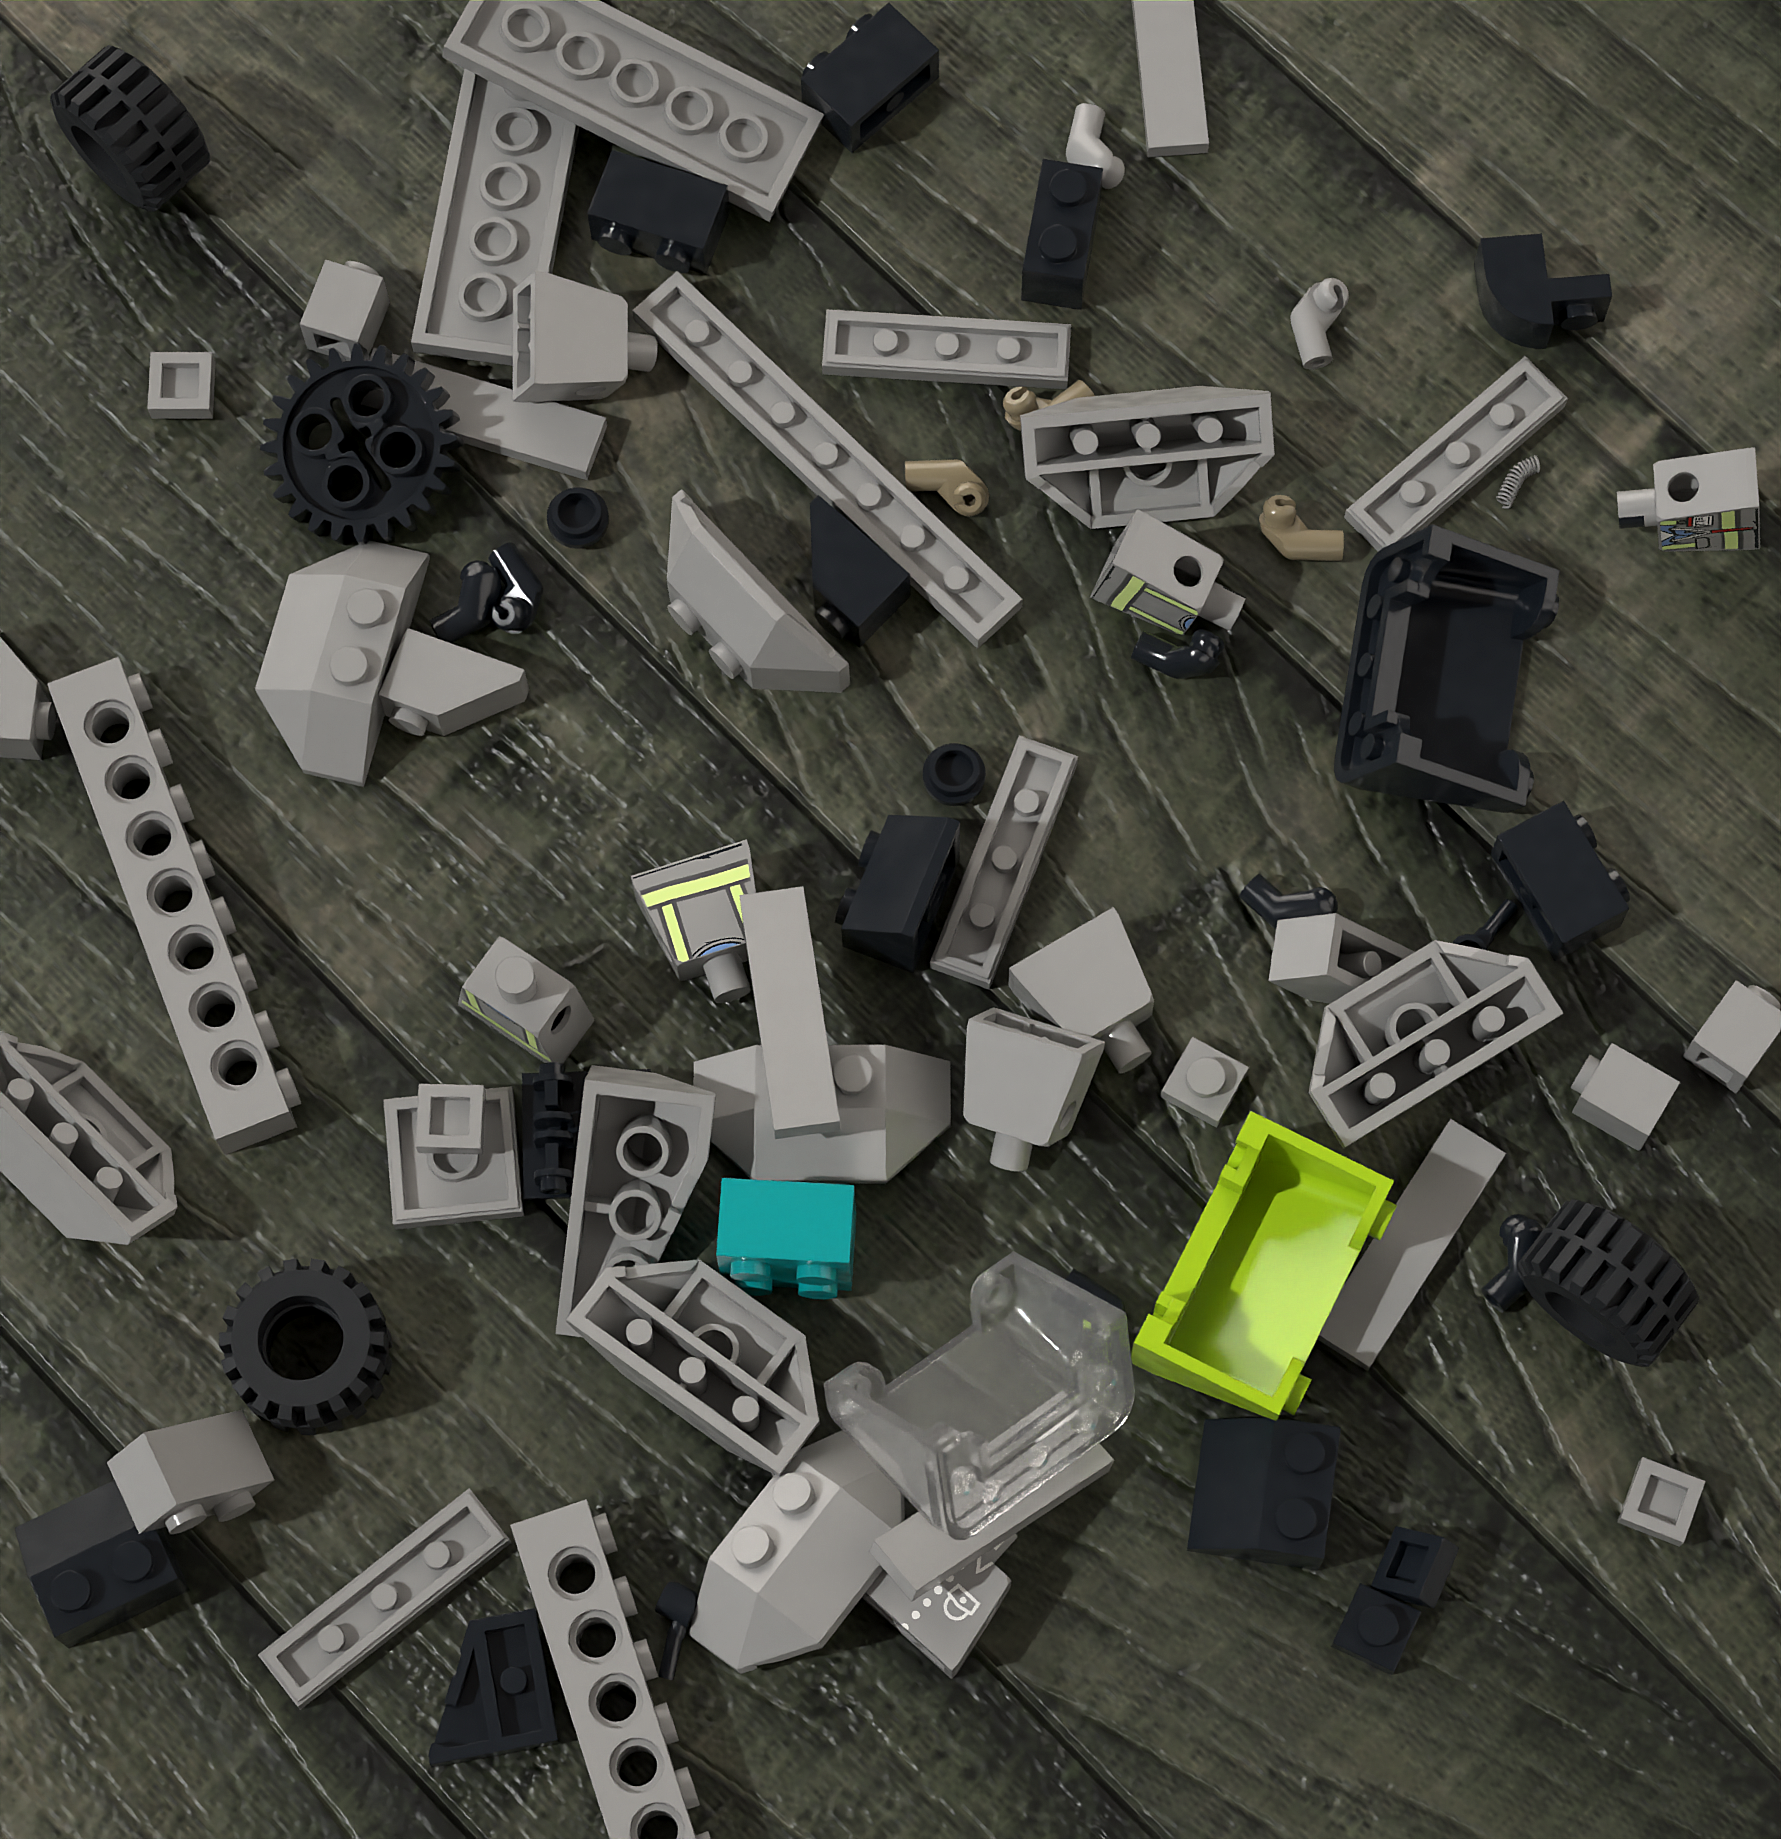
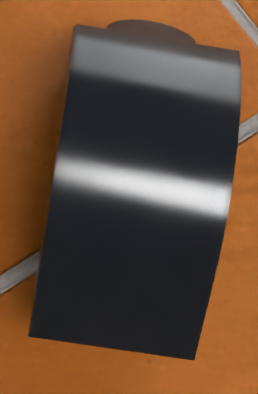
M1542 233L1480 239L1474 262L1479 305L1489 325L1503 338L1522 347L1546 349L1552 328L1555 325H1561L1566 330H1582L1592 327L1597 322H1604L1612 299L1609 274L1548 279Z

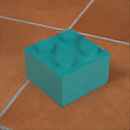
M722 1178L716 1252L720 1275L748 1295L754 1296L771 1294L772 1286L798 1288V1295L812 1299H833L837 1297L838 1290L852 1291L856 1229L854 1185Z

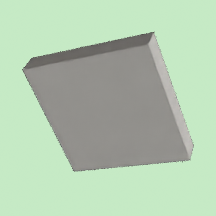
M512 1086L485 1089L483 1154L418 1153L416 1149L418 1096L384 1099L392 1217L396 1230L524 1216L515 1099Z

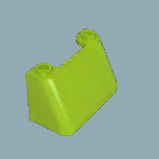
M1250 1111L1235 1143L1237 1144L1227 1165L1225 1164L1218 1183L1164 1291H1161L1156 1301L1153 1315L1148 1314L1133 1344L1129 1362L1162 1378L1277 1421L1282 1410L1295 1415L1312 1380L1300 1373L1368 1235L1379 1241L1381 1240L1397 1205L1386 1200L1394 1180Z

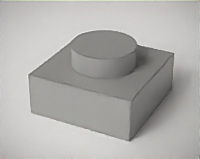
M150 352L148 412L151 419H213L216 361L212 352Z
M1192 1037L1163 1087L1160 1097L1217 1128L1247 1076L1249 1067Z
M419 1084L416 1149L418 1153L483 1154L486 1103L484 1085Z
M1642 1457L1637 1465L1617 1523L1680 1547L1685 1541L1705 1481Z

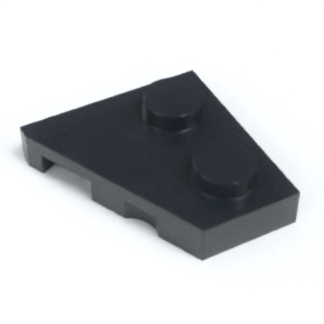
M532 1608L470 1620L460 1649L461 1657L455 1675L451 1679L444 1703L446 1706L436 1739L431 1744L428 1757L432 1768L559 1743L537 1610Z

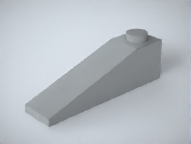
M596 1065L591 1066L584 1082L556 1334L582 1337L567 1323L566 1319L606 1267L625 1266L627 1268L659 1262L708 1161L716 1093L657 1073Z

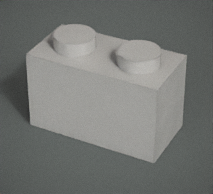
M242 1410L144 1432L107 1462L139 1534L167 1527L170 1534L181 1533L200 1524L207 1516L215 1514L219 1522L234 1519L255 1506L253 1496L274 1481L273 1475Z

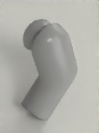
M1079 104L1076 106L1067 143L1068 163L1103 168L1102 187L1112 189L1121 182L1125 173L1123 161L1113 156L1112 151L1099 139L1105 111L1096 105Z
M1327 278L1322 282L1315 283L1307 290L1291 312V326L1303 368L1318 369L1328 365L1333 360L1325 332L1339 316L1349 299L1347 287L1336 278Z

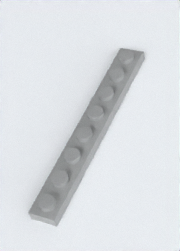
M678 271L632 310L634 321L649 335L655 336L657 343L799 479L910 573V585L977 649L1022 608L1023 599Z

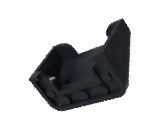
M1434 524L1378 551L1366 569L1361 587L1334 758L1336 779L1342 784L1360 790L1499 813H1509L1525 807L1526 800L1533 787L1534 775L1530 769L1529 759L1524 753L1513 749L1508 750L1524 640L1535 636L1542 629L1549 627L1558 613L1559 597L1556 593L1560 570Z

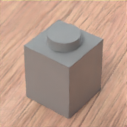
M325 259L300 322L307 349L329 355V349L334 347L344 356L346 361H350L354 343H360L367 349L370 355L390 304L384 278L379 276L373 268L359 262L347 261L345 265Z
M1736 980L1692 1040L1683 1057L1736 1094L1781 1032V1004L1766 990L1755 985H1750L1747 988Z
M1611 1043L1602 1060L1589 1055L1573 1082L1571 1089L1580 1093L1581 1096L1572 1113L1640 1151L1680 1082Z

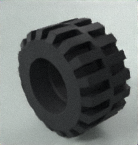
M110 45L104 47L51 93L50 102L55 118L74 149L113 191L141 209L150 212L157 211L210 163V153L204 136L183 103L149 67L133 55Z
M1579 1200L1566 1201L1517 1263L1518 1274L1535 1301L1553 1319L1597 1351L1617 1361L1635 1366L1649 1367L1650 1364H1653L1699 1301V1294L1685 1270L1660 1244L1619 1215L1600 1206Z
M297 1258L284 1260V1270L274 1273L270 1266L260 1270L257 1274L261 1281L253 1288L245 1282L236 1292L240 1299L237 1307L227 1306L222 1318L228 1325L227 1331L219 1332V1348L225 1359L221 1360V1363L234 1390L249 1409L262 1421L267 1419L274 1428L287 1433L291 1427L297 1428L301 1435H316V1428L326 1426L329 1432L344 1428L341 1420L352 1414L357 1420L364 1415L367 1410L363 1404L370 1396L378 1400L384 1390L380 1381L383 1374L390 1375L392 1360L388 1354L389 1348L393 1347L391 1333L385 1323L386 1319L371 1292L363 1282L358 1283L351 1272L341 1266H338L336 1270L330 1269L325 1260L311 1258L310 1266H301ZM311 1314L324 1315L336 1320L344 1334L343 1346L337 1360L327 1371L307 1380L287 1379L279 1376L274 1371L270 1362L271 1347L275 1337L287 1323L298 1317Z

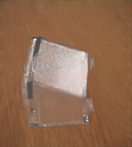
M1014 1251L987 1271H984L975 1280L971 1289L973 1325L886 1385L881 1371L867 1362H856L823 1383L827 1409L834 1422L932 1526L955 1540H966L977 1534L1113 1434L1125 1422L1134 1403L1135 1387L1126 1312Z

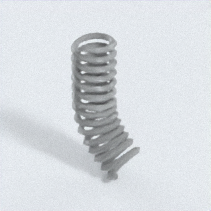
M1536 455L1518 462V466L1514 465L1513 469H1510V473L1507 474L1505 481H1503L1504 485H1501L1502 488L1498 492V496H1496L1497 501L1509 505H1503L1502 508H1511L1524 480L1530 475L1532 476L1536 472H1540V463Z

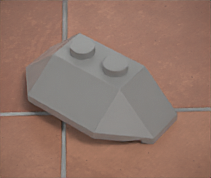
M1192 386L1079 397L1020 415L1026 480L1038 489H1041L1090 529L1127 526L1137 509L1161 522L1214 517L1246 485L1258 469L1263 467L1275 455L1271 393L1269 391Z
M682 489L672 497L667 585L671 604L667 608L677 624L689 635L698 631L713 646L709 649V654L717 666L731 679H734L739 674L752 689L837 693L845 690L850 685L849 663L833 649Z
M369 541L367 544H359L289 574L255 690L303 773L364 787L385 716L379 692L407 628L410 629L430 560L428 553Z
M1434 940L1324 1008L1309 1094L1339 1143L1345 1148L1556 1019L1563 1012L1529 958L1515 955L1507 956L1479 948Z
M0 1031V1171L66 1238L129 1245L173 1216L177 1209V1198L174 1195V1170L171 1148L83 1061L42 1046L19 1043L16 1036Z
M754 1045L695 1061L693 1086L716 1093L711 1142L750 1179L826 1184H886L916 1158L936 1137L938 1138L951 1127L950 1061L888 1045H828L840 1118V1130L775 1139L761 1045Z
M701 1260L654 1263L627 1268L625 1266L606 1267L566 1319L567 1323L630 1381L727 1451L779 1477L819 1425L806 1336Z
M852 1426L800 1449L781 1476L774 1475L710 1556L689 1630L690 1637L740 1674L755 1670L758 1665L782 1661L822 1648L883 1570V1567L869 1552L873 1541L905 1521L902 1482L904 1480L903 1462Z

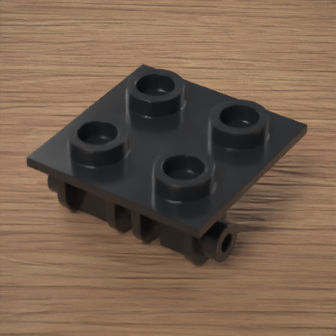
M548 1062L539 1065V1073H522L524 1200L571 1198L584 1082L589 1071L565 1072V1064ZM636 1069V1071L651 1072V1069Z

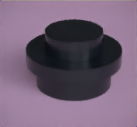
M582 487L566 489L556 495L548 507L547 524L549 531L557 542L569 548L580 549L594 545L604 536L609 525L607 505L600 495L590 489Z
M950 743L936 748L929 754L923 766L925 789L933 799L944 805L960 806L971 802L980 794L985 784L986 770L982 758L975 750L963 744Z

